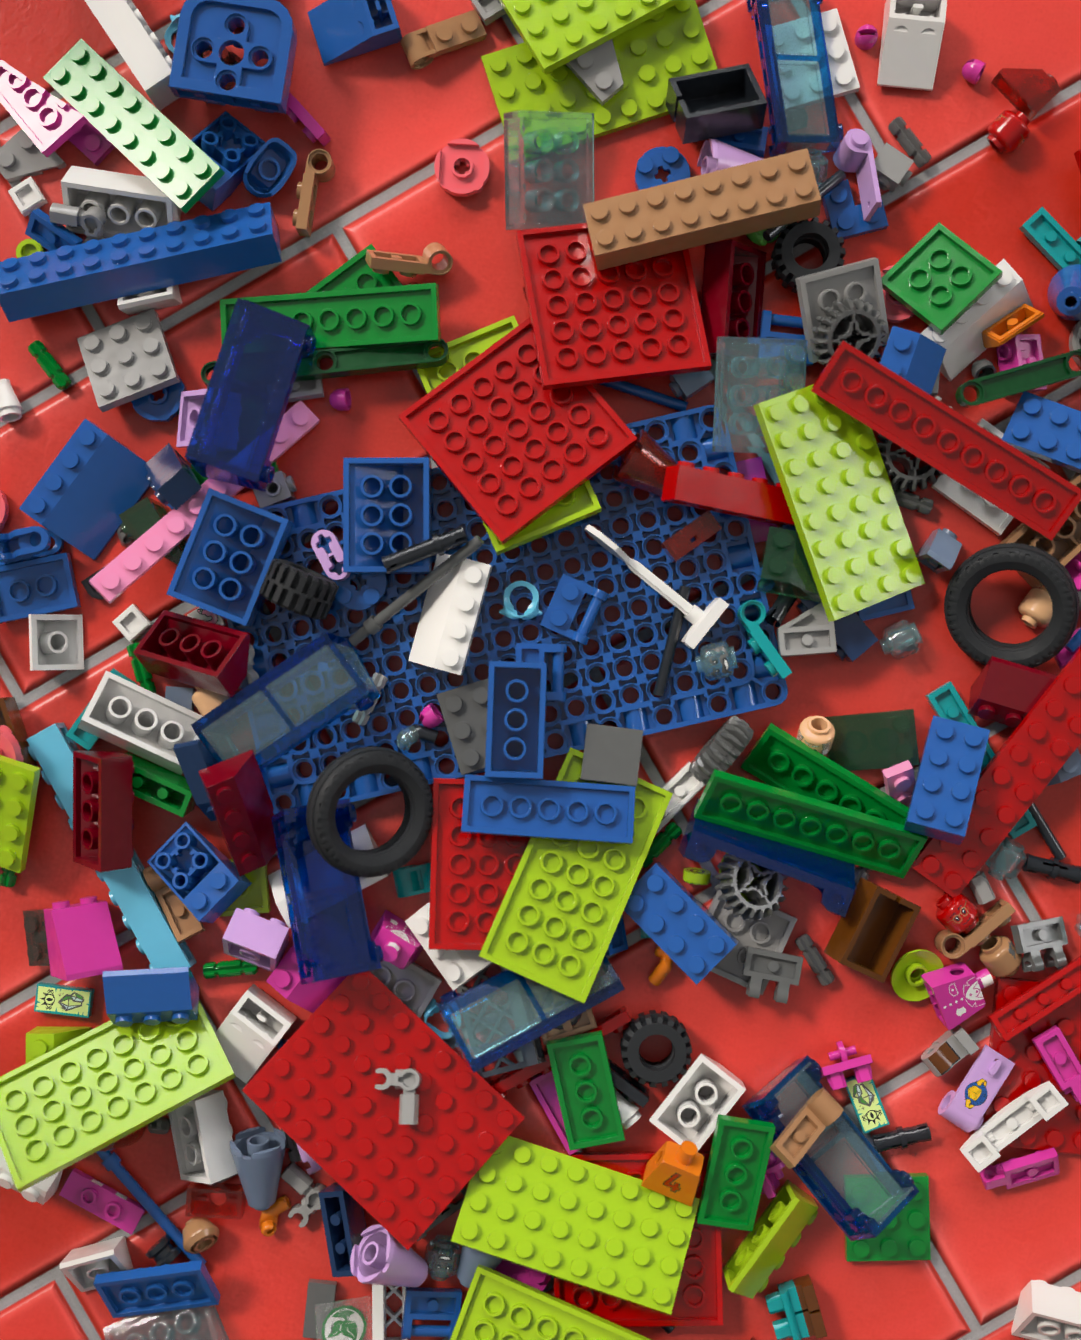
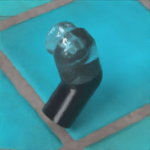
M413 724L399 732L397 735V746L401 750H408L418 740L435 744L439 731L419 724Z

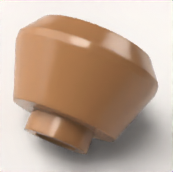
M196 1216L189 1219L182 1231L184 1250L191 1254L206 1251L217 1242L220 1232L219 1228L206 1217Z

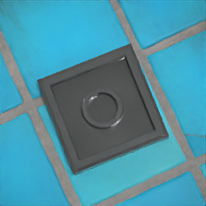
M587 723L580 780L637 787L643 730Z

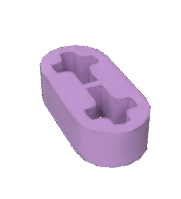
M328 530L317 531L311 539V545L326 575L335 581L346 580L351 573L343 572L339 575L331 571L334 568L331 560L333 557H335L338 563L343 564V547L338 538ZM322 536L332 540L329 543L332 551L330 554H328L325 548L318 547L322 543L320 539Z

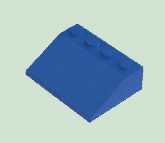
M84 419L19 509L96 561L116 534L118 528L121 527L149 489L151 482L146 478L148 472L144 466L147 462L99 426Z
M429 457L343 458V572L388 574L382 562V556H387L432 538V462ZM432 556L393 571L390 574H429L432 571Z
M209 488L166 594L244 626L252 627L264 599L263 595L259 592L272 559H280L294 523Z

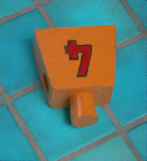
M666 1141L647 1162L641 1186L691 1207L700 1179L704 1156L697 1152V1146L691 1141H684L681 1145L672 1141Z

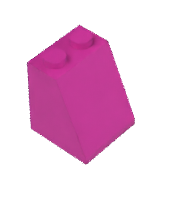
M97 896L80 898V903L70 904L69 900L52 903V908L43 909L51 976L71 981L101 975L103 971L123 970L107 901L97 900Z

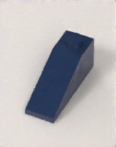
M199 739L175 744L174 752L196 805L210 821L217 820L198 771L215 765L218 761Z

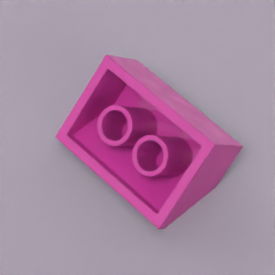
M316 914L266 982L285 999L314 1013L351 973L369 949L329 914Z

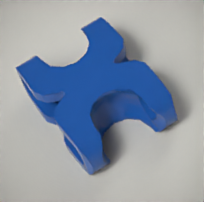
M39 526L16 529L10 533H0V566L60 554L64 547V540L50 530ZM52 537L55 540V546L51 550H48L51 545Z

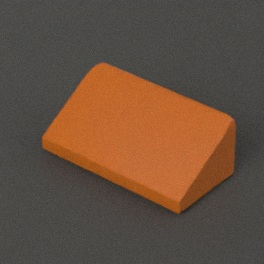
M1023 304L981 332L984 347L992 348L1003 345L1045 317L1044 313L1027 304Z

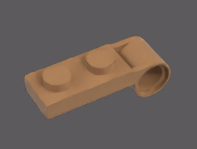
M475 9L408 33L400 40V44L411 68L417 70L429 65L434 60V57L485 40L487 33Z
M315 149L309 153L305 173H303V180L297 184L296 196L300 200L298 209H294L292 223L293 226H296L295 228L300 236L311 237L319 182L330 181L336 172L330 154L324 149ZM318 162H328V165L325 169H315V166Z
M437 242L428 244L424 248L422 256L367 249L365 258L370 269L376 273L388 274L389 271H396L406 277H416V274L444 275L451 270L453 265L452 256L442 244ZM443 254V259L439 263H432L435 255Z
M151 866L142 870L147 884L156 894L178 943L181 944L205 931L202 922L196 919Z
M1000 899L979 917L978 923L970 932L956 934L945 929L937 933L934 940L935 947L950 959L960 958L970 948L986 943L991 937L990 933L997 927L1001 928L1008 924L1012 919L1011 915L1016 910L1009 902ZM954 937L956 940L955 947L948 951L945 950L946 940Z
M824 1087L819 1089L798 1111L770 1146V1149L789 1169L794 1168L823 1130L836 1121L844 1109Z

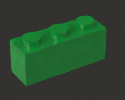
M125 753L132 756L134 763V773L132 775L134 796L181 817L193 811L196 803L185 777L132 753Z

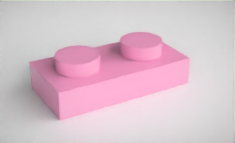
M909 760L882 770L886 794L909 807L915 785L913 767Z

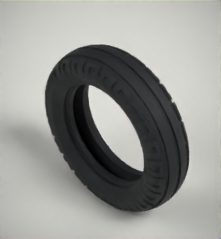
M1020 543L997 544L971 555L953 574L944 600L945 619L954 641L969 657L985 666L992 656L1031 668L1049 661L1067 645L1076 629L1079 618V596L1076 585L1067 569L1055 557L1044 550ZM1004 570L1021 571L1035 577L1044 585L1050 595L1053 612L1048 626L1041 634L1023 643L1008 644L988 637L979 629L971 613V595L977 584L990 574Z
M384 747L354 749L333 760L316 779L308 798L306 810L309 836L319 855L338 871L356 877L382 876L404 866L421 849L432 825L433 797L423 772L411 759L402 753ZM373 773L389 775L401 788L405 801L404 817L398 831L388 842L374 849L357 850L348 847L341 839L335 821L336 807L342 793L353 781L362 776Z

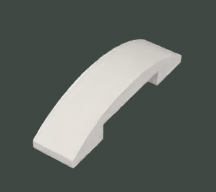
M1047 1081L1019 1096L994 1114L969 1137L960 1148V1151L979 1173L1001 1156L999 1151L1041 1119L1044 1118L1045 1121H1048L1069 1104L1054 1085Z

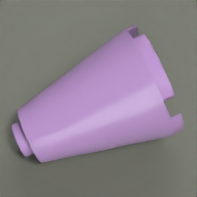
M709 139L703 143L697 166L701 167L702 175L762 160L763 158L719 140Z
M380 1224L371 1225L365 1229L360 1235L363 1237L360 1244H355L352 1249L350 1258L351 1273L363 1284L418 1287L427 1278V1262L412 1248L407 1250Z

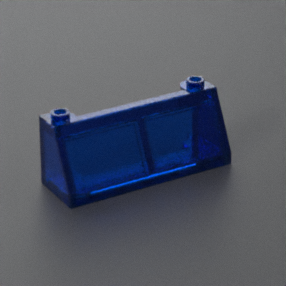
M237 298L185 454V458L202 477L266 492L268 483L270 484L273 481L275 469L272 467L269 458L302 357L307 358L316 348V337L308 324L251 301Z
M350 798L338 801L335 821L337 831L343 842L348 847L354 849L350 828H352L353 822H356L357 814L354 805H351ZM307 805L281 810L272 816L271 820L301 985L380 969L381 962H383V952L380 945H376L373 940L371 941L360 878L333 868L316 851L307 828Z
M697 798L678 848L683 857L704 863L713 858L716 850L723 851L813 885L821 892L822 900L820 903L828 911L843 917L846 916L855 892V864L694 818V809L699 801V798Z

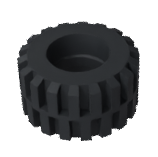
M814 217L811 221L806 219L798 223L793 222L789 225L788 228L781 232L771 254V258H773L771 267L772 270L776 269L775 278L777 280L782 279L783 283L781 285L785 289L788 285L791 286V292L796 294L795 278L843 266L845 261L843 257L846 254V248H842L844 243L843 237H837L839 230L836 227L831 230L828 227L830 222L824 220L823 224L819 223V217ZM802 243L815 246L821 252L823 264L815 269L803 268L795 261L793 248Z
M272 559L259 592L270 602L289 611L312 619H326L339 586L332 579L309 568L284 559Z
M649 1010L650 1014L644 1015V1012L638 1014L639 1018L636 1020L632 1018L628 1028L623 1030V1038L620 1041L623 1064L629 1070V1075L633 1079L635 1077L638 1078V1082L643 1085L647 1082L650 1084V1087L656 1088V1084L659 1083L662 1084V1087L668 1086V1081L672 1080L675 1083L679 1080L678 1075L680 1073L682 1075L686 1073V1065H690L691 1062L690 1053H692V1046L685 1027L682 1023L678 1022L675 1016L672 1015L670 1017L664 1011H661V1014H659L655 1010ZM651 1035H663L671 1041L672 1050L662 1061H647L639 1052V1047L644 1039Z

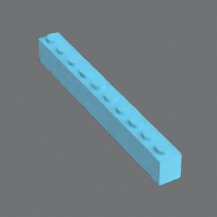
M64 722L55 723L26 740L29 744V754L41 765L43 769L41 771L42 777L48 785H52L56 792L55 800L61 809L66 810L70 818L68 823L73 830V751L79 749L75 742L66 736L68 729ZM135 850L132 857V868L106 872L96 871L99 879L102 882H106L110 890L109 897L111 901L121 909L123 913L122 920L125 926L135 934L138 950L143 955L146 954L150 961V969L190 968L197 963L186 941L181 944L177 942L155 892L151 890L144 878L142 870L145 867Z

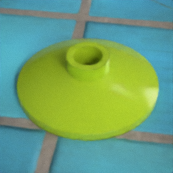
M918 949L904 954L895 963L891 972L890 981L894 992L900 998L907 1001L915 1002L928 998L929 995L921 975L943 968V963L935 953L929 950Z

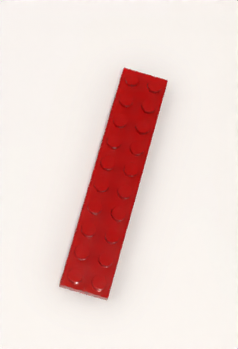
M843 340L811 388L813 393L1051 541L1081 501L1080 488Z
M1081 647L980 773L966 834L962 843L957 845L930 837L911 865L914 870L953 898L960 895L1081 744Z

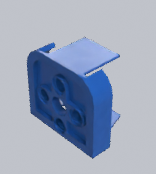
M186 0L180 12L169 79V88L174 96L200 100L210 104L223 106L226 104L252 108L255 111L286 114L297 47V30L288 9L276 0ZM236 28L244 29L240 34H233ZM229 45L244 49L243 59L236 65H227L222 62L221 54ZM204 51H212L209 57L201 58ZM268 59L266 65L262 67L256 66L259 60ZM227 83H236L233 89L224 90Z

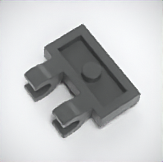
M1063 916L1011 926L1016 953H1024L1021 962L1023 972L1044 970V964L1046 968L1067 965L1062 945L1069 943ZM1046 949V952L1044 954V962L1040 954V950Z
M747 946L742 969L743 975L750 976L746 994L749 997L759 998L762 979L776 981L773 1000L787 1004L790 984L799 986L804 958Z

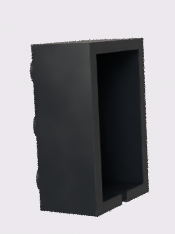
M749 63L669 78L666 107L673 122H676L675 127L683 144L763 129L767 101Z

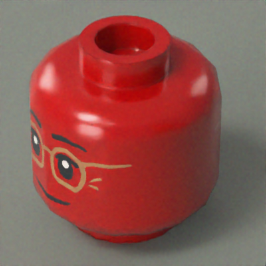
M1005 110L988 126L989 136L987 140L1000 154L1004 151L1012 153L1028 139L1030 131L1027 125L1030 121L1019 110L1016 113Z
M946 893L937 901L936 918L950 932L966 934L978 923L977 907L962 893L954 898Z

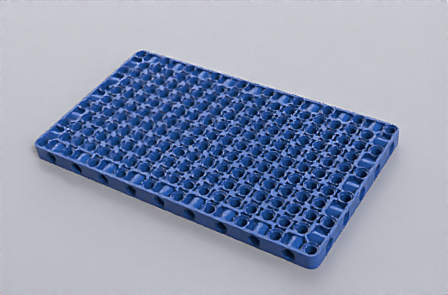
M707 405L626 424L637 437V443L607 465L615 470L616 476L613 479L606 480L599 471L589 479L602 512L540 537L547 543V548L544 552H534L531 548L533 541L519 546L520 554L517 558L509 559L504 553L496 554L487 532L481 537L484 545L466 559L478 561L480 552H491L493 559L489 564L492 566L490 577L496 578L499 581V587L495 592H485L473 638L479 637L484 641V648L479 653L469 651L463 673V682L459 686H452L449 683L448 677L450 672L425 665L421 666L418 663L408 661L414 642L409 629L412 624L419 623L427 590L416 598L418 604L414 610L406 611L403 608L382 625L383 629L375 635L370 634L368 636L369 646L366 650H359L348 639L364 626L363 622L372 615H377L376 608L380 603L387 602L390 605L424 578L425 574H411V579L406 584L398 582V574H386L388 585L384 597L374 607L362 611L363 618L356 624L350 620V612L352 610L346 608L334 598L328 615L332 614L335 617L336 624L330 630L323 626V619H312L276 604L275 611L267 615L263 610L264 603L268 601L266 598L262 601L252 627L227 619L229 628L251 633L255 639L253 644L255 652L254 665L252 666L253 670L259 675L260 682L259 684L242 689L262 777L274 808L273 814L278 817H289L306 813L311 789L318 776L327 767L326 761L328 757L335 756L338 758L344 753L362 747H381L384 743L391 744L395 751L411 759L420 768L429 785L433 784V778L456 779L465 777V774L461 775L445 721L437 727L431 728L436 731H444L448 735V743L445 746H438L436 743L431 744L420 740L421 749L418 752H411L407 747L408 739L413 737L410 732L411 725L407 726L402 723L401 714L405 710L412 711L415 715L413 724L423 726L419 718L420 713L430 703L439 705L436 694L481 681L475 675L476 668L481 664L489 667V661H504L507 658L516 660V643L567 644V647L572 651L570 660L564 662V675L566 673H574L578 678V684L572 689L563 686V692H566V701L546 700L545 707H554L557 710V718L552 722L545 721L544 758L566 754L570 747L578 751L583 750L587 723L603 725L606 721H613L617 727L643 730V736L783 703L788 695L786 679H779L777 676L773 678L763 665L767 661L761 653L756 655L747 643L750 639L747 635L748 632L737 617L738 608L750 600L761 602L766 609V614L770 610L749 519L708 511L706 515H699L694 507L661 501V483L664 482L666 467H660L655 463V456L658 454H664L669 458L670 463L668 466L677 465L678 461L695 463V468L703 470V467H714L738 473L723 410L715 405ZM713 415L717 420V425L715 427H707L703 422V417ZM658 427L662 430L663 437L659 440H654L649 436L648 430ZM692 448L696 452V459L693 461L685 460L682 456V450ZM632 460H637L642 464L643 470L639 473H632L628 470L627 464ZM432 468V483L439 476L447 479V485L442 490H436L432 486V534L437 533V535H440L462 525L469 542L474 538L471 534L474 525L483 524L475 511L466 509V500L440 468ZM638 487H644L648 490L649 497L644 501L637 500L634 496V490ZM343 489L261 508L273 514L282 513L285 519L294 523L287 539L290 543V550L286 554H281L280 559L311 569V565L315 561H319L314 550L305 546V538L320 530L332 532L336 528H343ZM611 493L619 494L622 503L617 507H612L607 503L606 497ZM330 501L338 503V511L333 515H328L325 511V507ZM444 503H449L453 506V512L448 517L439 515V507ZM678 508L682 513L681 520L677 522L671 521L667 516L668 509ZM643 514L652 515L655 519L654 526L650 528L643 527L640 523V517ZM617 520L625 521L628 525V531L624 534L616 533L613 530V523ZM736 522L741 526L742 532L740 536H732L729 533V523ZM588 524L598 527L601 533L620 548L630 547L634 552L633 559L640 562L649 571L653 572L657 567L665 569L667 579L664 583L676 593L679 592L680 585L697 589L700 593V600L697 603L689 602L692 606L695 604L704 611L715 598H721L729 604L726 609L733 613V621L730 624H724L718 618L694 649L688 648L681 642L692 626L687 619H683L676 648L682 649L686 654V658L681 664L672 663L664 697H654L650 692V686L657 680L668 636L665 632V625L672 620L675 606L673 605L671 609L667 610L661 608L658 601L661 595L642 579H640L639 587L629 588L625 583V577L628 574L634 573L625 562L614 556L595 540L587 538L584 528ZM709 528L714 532L715 539L713 542L707 543L702 540V529ZM564 532H569L574 537V543L567 547L562 546L558 541L559 536ZM678 534L684 535L688 540L687 547L684 549L677 548L673 543L674 536ZM322 536L320 538L322 543L318 547L325 548L328 554H330L332 551L329 543L332 540ZM342 539V540L339 541V542H340L341 546L343 547V539ZM649 541H657L661 546V552L657 555L649 554L646 550V544ZM466 543L444 552L445 554L453 555ZM437 554L432 556V563H435ZM594 554H604L607 557V564L600 568L594 566L592 563V556ZM710 555L720 558L721 566L719 569L713 570L708 567L707 558ZM333 557L331 560H332V562H333V564H334V568H335V567H336V564H337V561H336L335 557ZM567 560H577L580 563V570L575 574L568 573L564 568ZM688 561L693 564L694 572L691 576H685L680 572L681 562ZM543 565L550 566L554 571L553 576L548 580L538 577L537 571ZM323 569L321 574L328 577ZM516 571L523 572L526 575V582L534 585L539 592V610L543 612V615L530 620L520 618L513 620L505 615L499 620L493 619L490 616V609L496 604L503 606L504 591L511 584V575ZM562 574L597 589L598 583L602 580H609L613 584V592L609 594L606 602H602L587 636L590 638L589 640H595L599 645V650L595 655H587L583 650V644L561 634H554L551 630L540 626L548 608L544 603V596L549 592H555ZM356 575V579L352 580L356 583L357 590H361V586L367 583L366 580L362 579L361 575ZM743 576H749L753 579L754 587L751 591H746L741 587L740 581ZM716 582H722L726 585L727 593L724 597H718L714 594L713 586ZM524 586L516 587L510 594V601L518 615H524V613H520L517 610L518 601L522 598H527L530 601L533 599L531 591ZM587 594L586 598L581 601L569 629L578 631L577 617L581 613H586L592 596ZM636 600L643 601L646 605V613L642 616L635 615L631 610V605ZM750 605L744 611L747 620L755 621L758 618L759 613L756 607ZM606 608H617L620 613L619 619L615 622L607 621L604 617ZM764 619L759 626L778 652L774 627ZM305 620L309 625V630L306 635L300 636L296 631V626L300 621ZM528 625H534L539 630L538 637L533 641L526 640L523 636V630ZM274 627H279L282 632V636L277 642H273L269 637L270 630ZM642 627L649 628L653 633L652 640L648 643H643L638 639L637 633ZM387 629H393L396 632L397 638L394 643L388 645L383 641L382 635ZM501 631H507L511 635V643L506 647H501L496 642V636ZM619 633L625 637L626 644L622 649H615L611 646L610 639L613 634ZM729 636L737 637L740 643L739 648L734 652L726 647V639ZM334 641H338L342 646V652L337 657H333L329 652V646ZM702 642H708L714 649H716L715 647L724 646L728 653L725 658L729 663V672L732 671L734 664L741 663L745 666V675L740 679L735 678L733 674L730 677L721 678L729 675V673H722L723 666L719 660V657L724 655L725 652L713 650L708 658H704L698 652L699 645ZM308 647L312 648L315 652V658L310 663H306L302 658L303 651ZM545 652L544 663H547L546 679L551 684L550 692H552L553 652ZM281 653L285 654L288 659V664L283 669H279L275 663L276 657ZM649 654L655 655L659 660V665L654 670H649L644 665V658ZM393 656H399L403 661L402 668L397 672L392 671L389 667V660ZM712 657V660H717L718 663L713 666L709 658ZM622 660L628 661L632 666V671L628 676H621L616 670L617 664ZM371 662L375 666V673L386 676L388 681L385 687L380 690L382 692L380 703L375 705L372 713H369L370 718L365 726L359 725L361 728L360 735L357 738H353L348 734L347 727L353 722L352 717L355 711L360 708L358 705L367 686L371 685L370 680L372 677L367 678L362 673L363 665ZM595 666L601 667L605 672L604 679L599 683L593 682L589 677L590 670ZM340 668H344L348 672V680L343 684L338 683L335 679V673ZM707 670H720L718 672L720 679H718L716 684L710 685L705 681L704 675ZM314 674L318 675L321 679V685L317 690L311 689L308 684L309 678ZM682 675H687L692 680L691 688L687 691L680 690L677 685L678 678ZM428 676L436 681V687L430 693L425 692L422 688V680ZM287 680L294 685V691L290 696L284 695L281 690L282 684ZM405 683L408 686L409 693L406 698L401 699L396 696L395 687L397 684ZM772 683L779 689L778 696L773 700L769 699L765 694L766 687ZM258 687H263L267 692V697L263 702H259L255 698V691ZM632 687L637 690L638 698L634 703H626L624 701L623 692L626 688ZM602 693L608 694L611 698V705L604 710L599 709L595 704L596 697ZM346 695L354 699L355 705L350 711L344 710L341 705V700ZM716 696H721L725 701L724 709L719 712H715L711 707V701ZM573 700H580L584 704V711L578 716L572 715L568 710L569 703ZM319 701L324 702L327 706V713L323 717H319L314 711L315 704ZM293 707L300 712V719L297 723H292L288 719V711ZM662 708L668 709L671 713V719L666 724H660L656 719L657 712ZM378 716L385 717L388 722V727L383 732L378 731L374 726V721ZM325 728L330 729L333 733L334 738L330 744L324 743L320 738L321 731ZM553 733L560 734L564 740L563 745L558 749L551 748L547 743L548 737ZM297 735H302L306 739V746L303 750H299L294 746V738ZM270 741L276 742L279 746V752L276 756L270 755L267 751V745ZM449 758L454 762L455 768L453 772L445 773L441 770L440 762L442 759ZM303 762H308L312 766L313 771L309 777L303 776L300 772V765ZM485 768L466 774L474 775L485 772ZM368 774L353 781L346 788L345 796L339 799L337 805L399 792L401 788L399 785H390L386 780V774ZM282 795H286L291 799L292 805L289 810L282 809L279 805V799Z

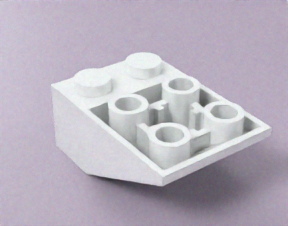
M886 0L877 86L933 90L945 26L947 0Z
M255 984L244 993L215 1032L235 1076L245 1084H247L297 1018Z

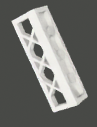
M372 1285V1340H409L401 1339V1337H387V1327L393 1321L402 1327L406 1287H402L401 1292L398 1289L400 1286H388L390 1290L386 1293L385 1285ZM393 1293L402 1300V1306L395 1313L386 1305V1300Z

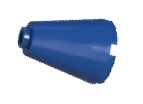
M1081 264L1069 265L1058 271L1048 287L1047 296L1051 309L1059 317L1069 321L1081 320ZM1069 296H1074L1077 301L1072 300Z

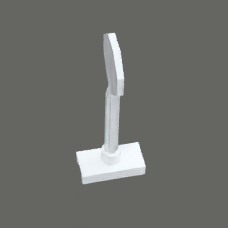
M589 524L584 528L596 542L625 562L635 575L685 614L684 618L693 624L681 640L688 648L694 649L729 606L721 598H715L704 611L695 604L692 606L640 562L629 558L619 546Z

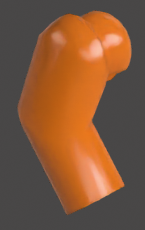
M657 946L654 954L661 959L648 977L649 981L655 986H659L672 970L673 960Z
M286 1195L276 1199V1202L270 1208L261 1212L259 1228L264 1236L269 1237L275 1234L279 1214L291 1208V1203Z

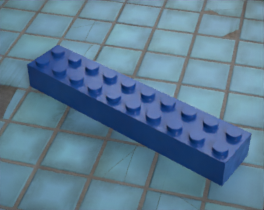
M254 203L249 207L235 210L227 209L213 215H200L186 221H173L159 227H146L140 231L127 234L119 233L110 238L92 239L83 244L65 245L56 250L39 251L20 258H8L0 262V305L8 321L13 322L282 262L279 228L271 203Z

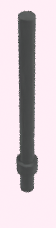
M476 535L379 614L370 616L363 622L364 626L348 638L353 646H357L370 634L375 635L383 629L382 625L484 545L483 540Z

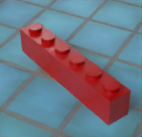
M678 461L677 465L666 466L661 501L780 526L783 524L795 526L780 483H776V486L768 484V479L755 477L752 478V481L744 479V474L728 472L727 475L719 474L720 469L714 467H703V470L695 468V463Z

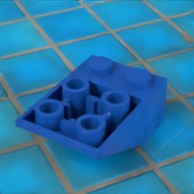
M327 0L307 12L324 66L398 43L402 39L391 0Z
M226 111L191 139L225 173L199 201L211 211H214L231 196L242 182L244 171L250 159L266 143Z
M185 822L147 861L199 922L214 923L252 884L245 875H239L231 860L188 822Z

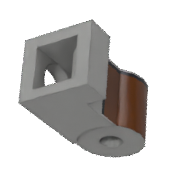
M957 1025L935 1040L923 1052L921 1060L936 1077L947 1073L966 1055H972L980 1048L966 1031Z

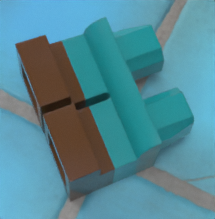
M809 1274L777 1284L779 1291L765 1296L770 1315L785 1311L786 1318L772 1321L777 1340L789 1338L801 1340L811 1336H816V1339L827 1336Z

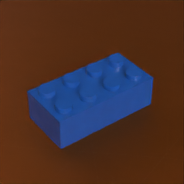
M489 661L485 777L543 779L547 663Z
M933 715L904 830L957 845L962 843L969 822L990 730Z
M660 862L655 863L635 883L624 911L696 985L739 943Z

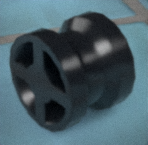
M167 1234L145 1253L149 1259H154L156 1266L170 1264L181 1253L178 1247H174L170 1243L171 1238Z

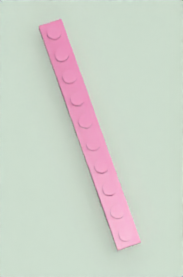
M301 400L201 484L202 488L177 510L173 508L91 578L89 583L109 604L113 602L191 534L209 488L234 497L312 430L320 420Z

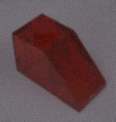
M1002 68L991 82L1017 110L1025 114L1029 121L1042 111L1062 90L1058 86L1055 77L1047 74L1043 69Z

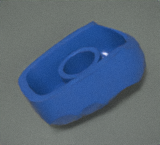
M280 138L269 139L254 154L246 166L243 174V183L246 190L257 198H267L275 195L284 186L297 163L296 152Z

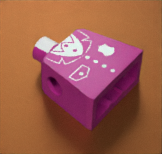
M385 910L371 933L369 949L382 957L384 961L390 962L399 969L404 970L415 962L424 949L406 922L388 910Z
M963 962L921 975L936 1016L948 1030L955 1028L981 1010L986 1004L981 990L994 984L993 978L986 968L973 973Z

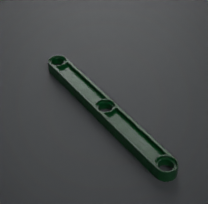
M441 339V342L352 346L212 361L205 364L201 369V378L208 388L224 390L442 366L448 361L449 349L447 343ZM439 346L443 348L444 354L440 358L430 357L429 351L432 347ZM329 358L333 361V365L328 370H321L318 368L320 360ZM212 370L222 372V377L216 382H210L207 379L209 372Z
M1081 349L969 380L957 388L955 393L956 400L962 407L971 408L1081 376V369L1073 371L1069 366V360L1075 356L1081 361ZM966 387L975 389L977 397L974 402L967 401L964 398L963 392Z

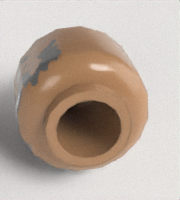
M994 935L981 945L979 958L991 975L995 977H1010L1017 973L1022 962V955L1016 953L1015 945L1008 937Z

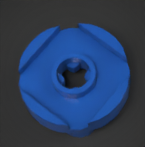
M672 146L656 147L644 153L638 160L635 171L637 190L690 178V167L687 160L679 153L678 149ZM663 169L669 173L666 182L655 178L658 170Z
M178 375L179 383L163 388L162 393L164 397L162 399L153 401L154 395L148 394L131 401L135 411L149 421H171L178 415L180 410L181 392L187 391L180 376Z
M337 562L332 573L336 572L341 575L343 573V564ZM351 573L346 580H333L339 586L335 599L346 608L355 611H364L374 607L384 597L388 585L387 575L376 573ZM356 575H361L362 579L367 581L366 585L361 586V590H356V586L351 585V581L356 579Z

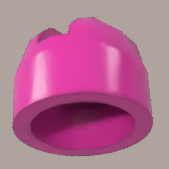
M870 24L861 26L855 34L854 41L856 46L862 50L873 48L878 39L877 29ZM861 33H871L872 35H861Z
M977 59L967 61L962 68L964 79L976 85L986 67V63Z
M339 388L330 394L329 401L333 408L339 411L350 410L351 394L348 388Z
M432 703L423 708L419 717L423 726L427 728L437 727L444 721L443 715Z

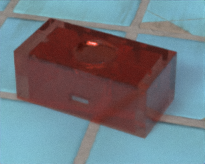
M708 510L664 541L661 547L671 561L675 563L722 528ZM695 537L696 540L691 542L690 539Z
M191 1182L187 1187L185 1216L241 1219L245 1213L246 1196L242 1184L213 1183L210 1185ZM211 1193H225L226 1201L221 1205H216L211 1201L210 1195Z

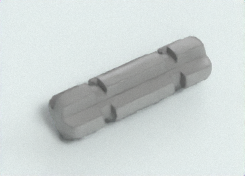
M380 673L373 674L370 680L371 685L367 686L358 705L360 708L355 711L352 717L354 723L361 726L367 724L370 718L369 713L373 712L382 693L380 690L385 687L388 681L386 676Z

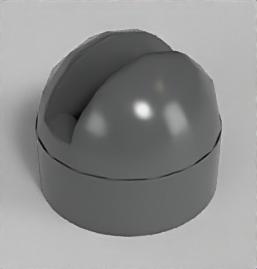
M982 359L973 363L971 373L974 379L996 373V368L989 360Z

